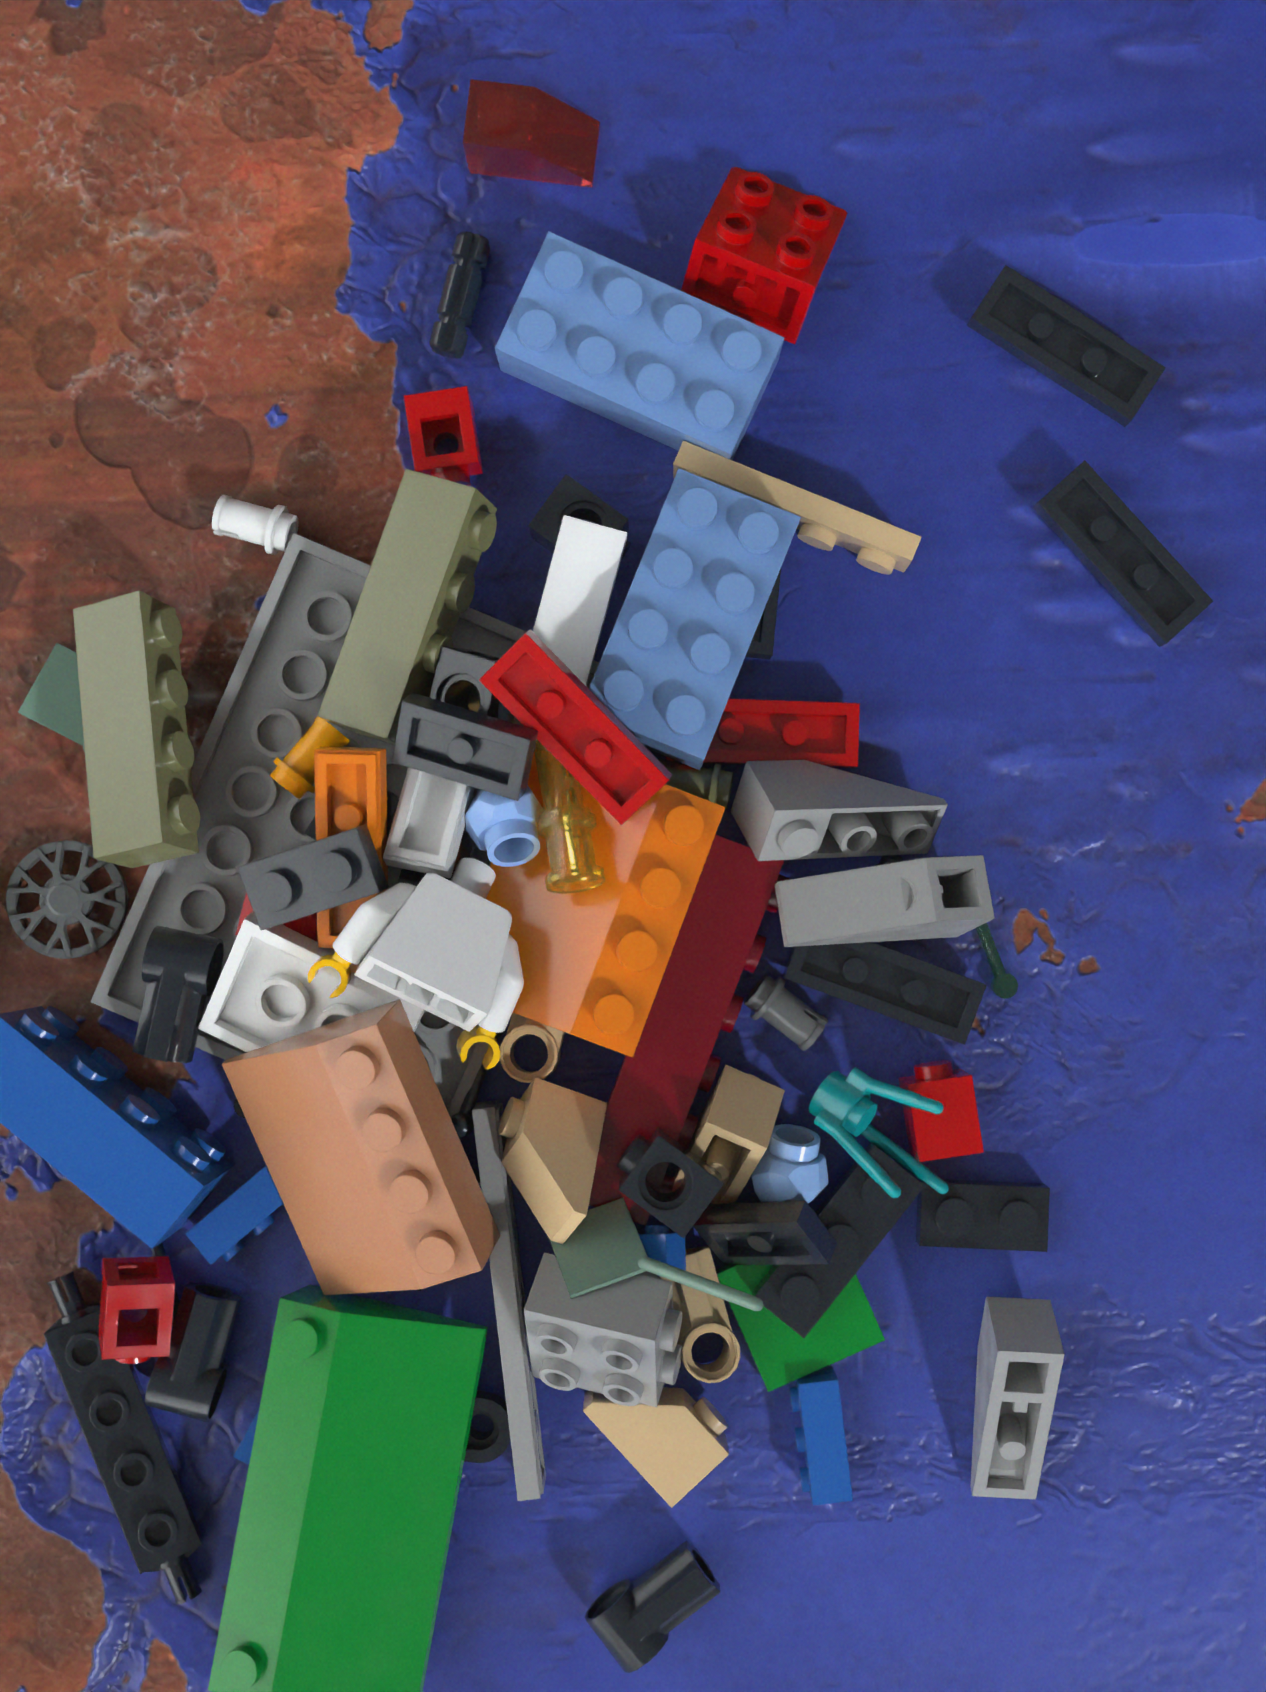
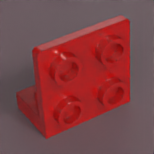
M732 167L695 239L681 291L783 336L785 341L795 344L818 282L844 225L847 212L844 209L831 205L819 196L806 195L771 181L761 173Z

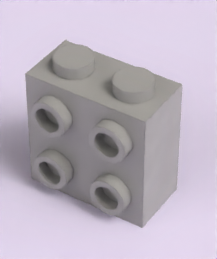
M543 1254L524 1307L532 1377L539 1378L548 1386L558 1390L570 1391L580 1388L600 1393L610 1401L623 1406H635L641 1403L657 1407L664 1383L675 1384L682 1357L683 1346L677 1344L682 1323V1311L673 1309V1283L662 1280L653 1273L645 1271L571 1299L555 1255Z

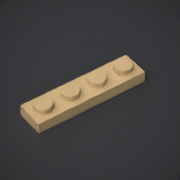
M686 441L682 442L673 463V478H675L678 468L798 515L801 518L797 529H799L797 537L801 541L826 551H832L834 545H838L858 554L856 561L860 565L881 574L890 575L893 569L904 573L912 562L922 538Z

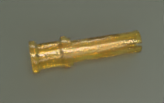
M536 740L534 752L544 810L539 816L536 826L538 836L546 840L550 873L545 876L546 889L551 893L558 894L577 893L594 889L606 881L604 868L596 865L591 835V832L597 828L595 814L591 812L589 807L584 806L580 783Z

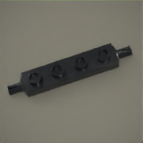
M67 1272L61 1277L58 1276L46 1282L51 1289L61 1317L46 1330L44 1337L139 1573L164 1570L175 1597V1603L183 1604L187 1600V1595L191 1600L202 1592L188 1557L199 1546H202L203 1537L151 1408L145 1405V1393L133 1364L121 1363L115 1359L102 1360L98 1336L101 1304L86 1306L73 1275L74 1272Z

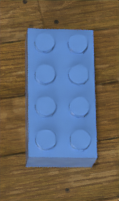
M548 231L495 346L500 370L675 450L679 451L682 442L686 441L733 460L777 365L785 337Z
M678 468L589 690L648 750L700 770L801 517Z

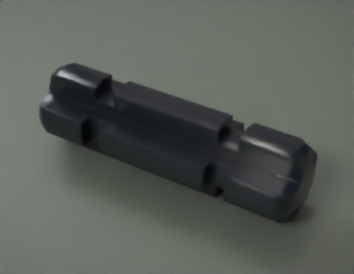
M462 231L456 236L451 255L454 257L453 261L455 264H449L437 310L440 321L434 322L429 341L432 351L443 357L459 359L464 355L469 336L466 334L467 330L465 327H470L472 324L483 281L480 270L486 269L490 254L489 241L482 235Z

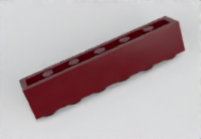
M715 834L633 1058L625 1055L609 1096L589 1205L599 1207L624 1198L633 1222L646 1226L650 1213L618 1190L619 1179L624 1172L616 1167V1165L638 1134H641L648 1140L657 1127L688 1149L698 1122V1116L689 1113L697 1089L708 1093L713 1084L721 1061L720 1056L712 1054L713 1047L720 1029L731 1033L740 1013L744 997L734 994L742 971L746 970L754 973L762 955L767 937L757 934L765 910L775 914L778 911L775 883L789 880L788 877L779 874L784 860L757 861L750 847ZM670 1162L655 1164L646 1175L648 1185L656 1192H672L676 1177L666 1173Z

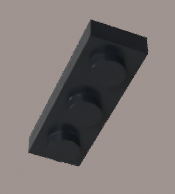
M1007 265L1004 266L967 324L974 331L1124 427L1132 421L1166 368Z
M1085 460L1032 507L1159 647L1167 644L1213 602L1209 595Z
M873 942L793 947L782 976L790 981L964 1045L966 1044L987 986L984 983Z
M870 1142L865 1150L900 1187L901 1195L898 1198L890 1197L855 1161L816 1210L818 1218L838 1242L830 1263L773 1265L752 1291L753 1296L762 1299L765 1308L803 1338L807 1336L925 1187L917 1178L872 1142Z

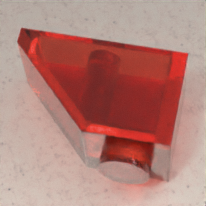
M470 79L463 146L471 174L593 188L600 121L533 86Z

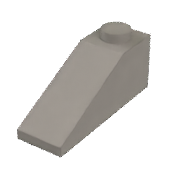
M986 1296L977 1350L970 1484L972 1496L1036 1500L1065 1355L1051 1300Z

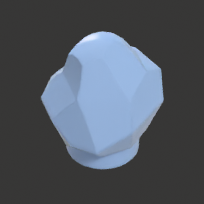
M528 785L526 792L518 801L477 788L476 796L465 813L466 831L479 850L487 851V856L493 864L502 867L518 866L530 861L538 854L540 850L538 836L542 832L546 812Z
M781 1124L774 1126L768 1148L752 1173L754 1191L761 1202L797 1200L809 1203L828 1185L826 1157L819 1153L820 1136L817 1133L798 1125Z

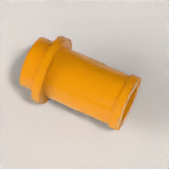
M318 715L314 719V723L283 760L278 757L275 758L273 762L277 767L269 775L299 800L307 791H310L312 794L315 792V786H313L315 782L314 749L319 747H344L350 742L347 737L326 720L318 717Z

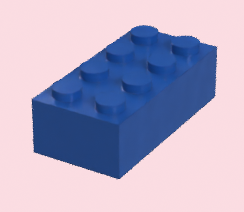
M39 1006L1 1013L0 1123L151 1249L185 1226L234 1167L223 1157L226 1153L223 1145L211 1134L200 1128H196L192 1132L173 1115L177 1112V1109L164 1095L149 1087L143 1091L125 1076L128 1068L116 1055L102 1047H97L94 1050L75 1035L79 1031L78 1025L62 1011L48 1006L46 1009Z

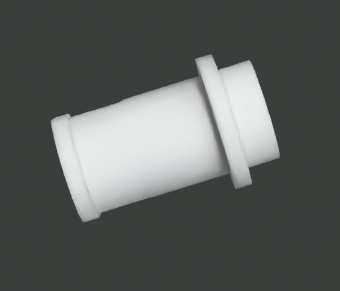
M222 495L214 508L212 529H214L213 533L219 536L225 535L265 546L266 553L276 555L279 550L285 552L292 534H297L298 517L289 514L287 506L277 505L274 509L233 499L228 495Z

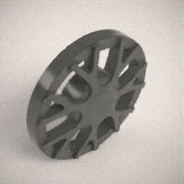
M68 840L50 842L26 855L13 871L6 892L8 917L19 938L36 952L60 959L84 957L106 946L121 929L128 909L127 884L117 864L97 860L96 864L91 867L88 866L90 856L93 857V845ZM66 850L82 852L77 875L63 874V857ZM56 852L55 861L52 862L48 855ZM39 860H42L53 874V878L49 879L44 886H41L28 874L29 870ZM104 867L109 873L113 884L94 893L91 885L85 879ZM23 880L28 883L26 888H21ZM115 890L116 901L108 899L107 894ZM20 893L40 894L39 903L41 909L21 914ZM95 901L115 907L113 917L108 926L88 917L94 908ZM44 917L57 923L56 929L47 944L33 935V931ZM23 919H31V922L28 925V927L26 926ZM81 922L89 944L72 949L67 925ZM94 927L104 931L97 939L93 931ZM59 939H61L64 949L54 947Z

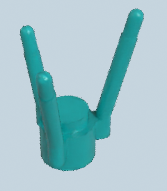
M857 1067L852 1069L848 1077L839 1071H834L826 1077L815 1092L809 1106V1112L816 1117L814 1124L830 1134L890 1197L898 1198L901 1195L900 1187L852 1135L855 1137L860 1134L938 1193L945 1194L948 1192L949 1186L945 1181L870 1124L877 1110V1104L870 1100V1093L934 1114L942 1113L944 1106L941 1102L873 1079Z

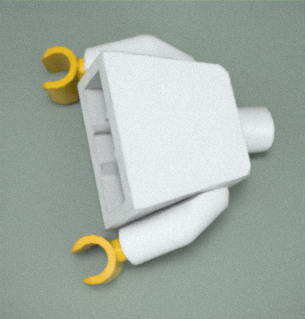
M462 858L450 881L436 873L427 872L417 886L409 883H398L359 906L333 942L335 953L320 957L312 965L308 972V982L311 983L321 967L331 966L340 973L341 983L335 988L329 998L338 997L345 991L351 980L350 965L352 963H360L354 974L355 976L464 1029L458 1037L456 1045L462 1063L467 1058L470 1046L477 1042H486L489 1044V1047L483 1057L484 1069L495 1067L500 1059V1049L495 1036L496 1033L505 1031L523 989L524 978L518 943L509 934L512 915L507 909L486 899L496 877L494 870L479 860Z

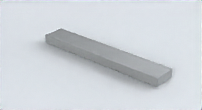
M499 1100L477 1102L472 1109L481 1191L501 1235L489 1256L517 1499L518 1501L541 1499V1494H544L546 1470L535 1377H532L524 1316L526 1300L512 1181L501 1163L506 1143V1137L499 1135L503 1105L499 1103Z

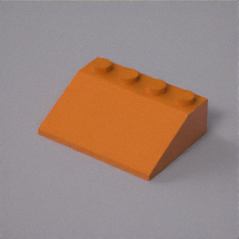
M536 744L528 786L546 812L542 832L538 836L540 850L533 859L518 866L502 867L491 862L489 866L494 870L496 877L486 898L507 909L512 915L509 934L518 943L524 978V986L513 1013L633 1058L725 807L665 784L624 824L620 825L544 746Z

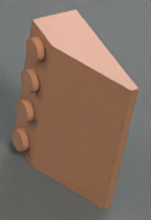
M400 999L226 1059L222 1063L324 1295L418 1290L482 1271L501 1235Z

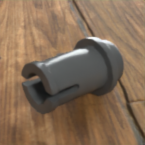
M768 974L763 975L749 992L743 1003L752 1010L750 1017L753 1020H758L760 1017L796 1043L798 1048L806 1051L820 1036L825 1028L824 1025L828 1022V1018L820 1015L784 987L786 980L781 976L774 980Z

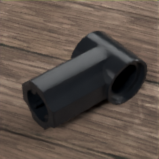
M156 926L153 929L143 956L141 976L143 982L147 983L132 1052L165 1062L189 1063L193 1060L199 1032L198 1027L202 1019L206 996H210L215 989L224 956V942L222 939L163 926Z
M189 1282L184 1287L171 1332L170 1355L158 1357L148 1383L145 1405L203 1422H210L219 1403L227 1376L228 1366L223 1364L241 1302V1296L233 1293L229 1288L211 1283Z
M686 1540L632 1583L629 1579H624L609 1587L591 1604L584 1618L624 1672L631 1673L647 1664L657 1655L667 1642L671 1630L721 1592L720 1584L700 1552Z

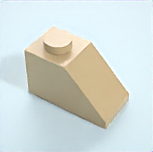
M725 1065L703 1107L688 1150L721 1173L724 1184L709 1204H730L736 1202L768 1148L785 1092L784 1089L728 1065ZM679 1166L674 1175L676 1178L672 1192L680 1187L684 1179V1172Z
M535 1077L520 1099L510 1098L503 1112L499 1125V1135L505 1136L507 1139L501 1163L549 1239L564 1244L587 1216L607 1103Z
M663 1387L657 1407L641 1403L635 1406H623L610 1401L603 1394L592 1391L585 1392L583 1412L671 1508L729 1455L726 1434L723 1432L728 1428V1424L720 1412L705 1397L695 1402L683 1388Z

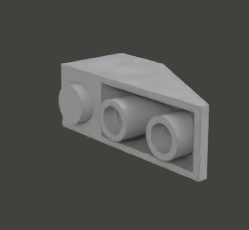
M806 760L747 761L731 813L757 861L928 854L948 804L940 797Z
M983 855L921 858L775 883L784 947L951 938L965 934L995 919Z

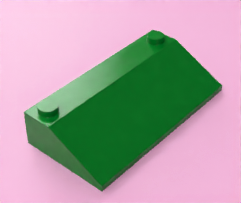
M311 1284L280 1297L208 1686L209 1691L423 1692L487 1338V1326L353 1294L324 1295L321 1287Z

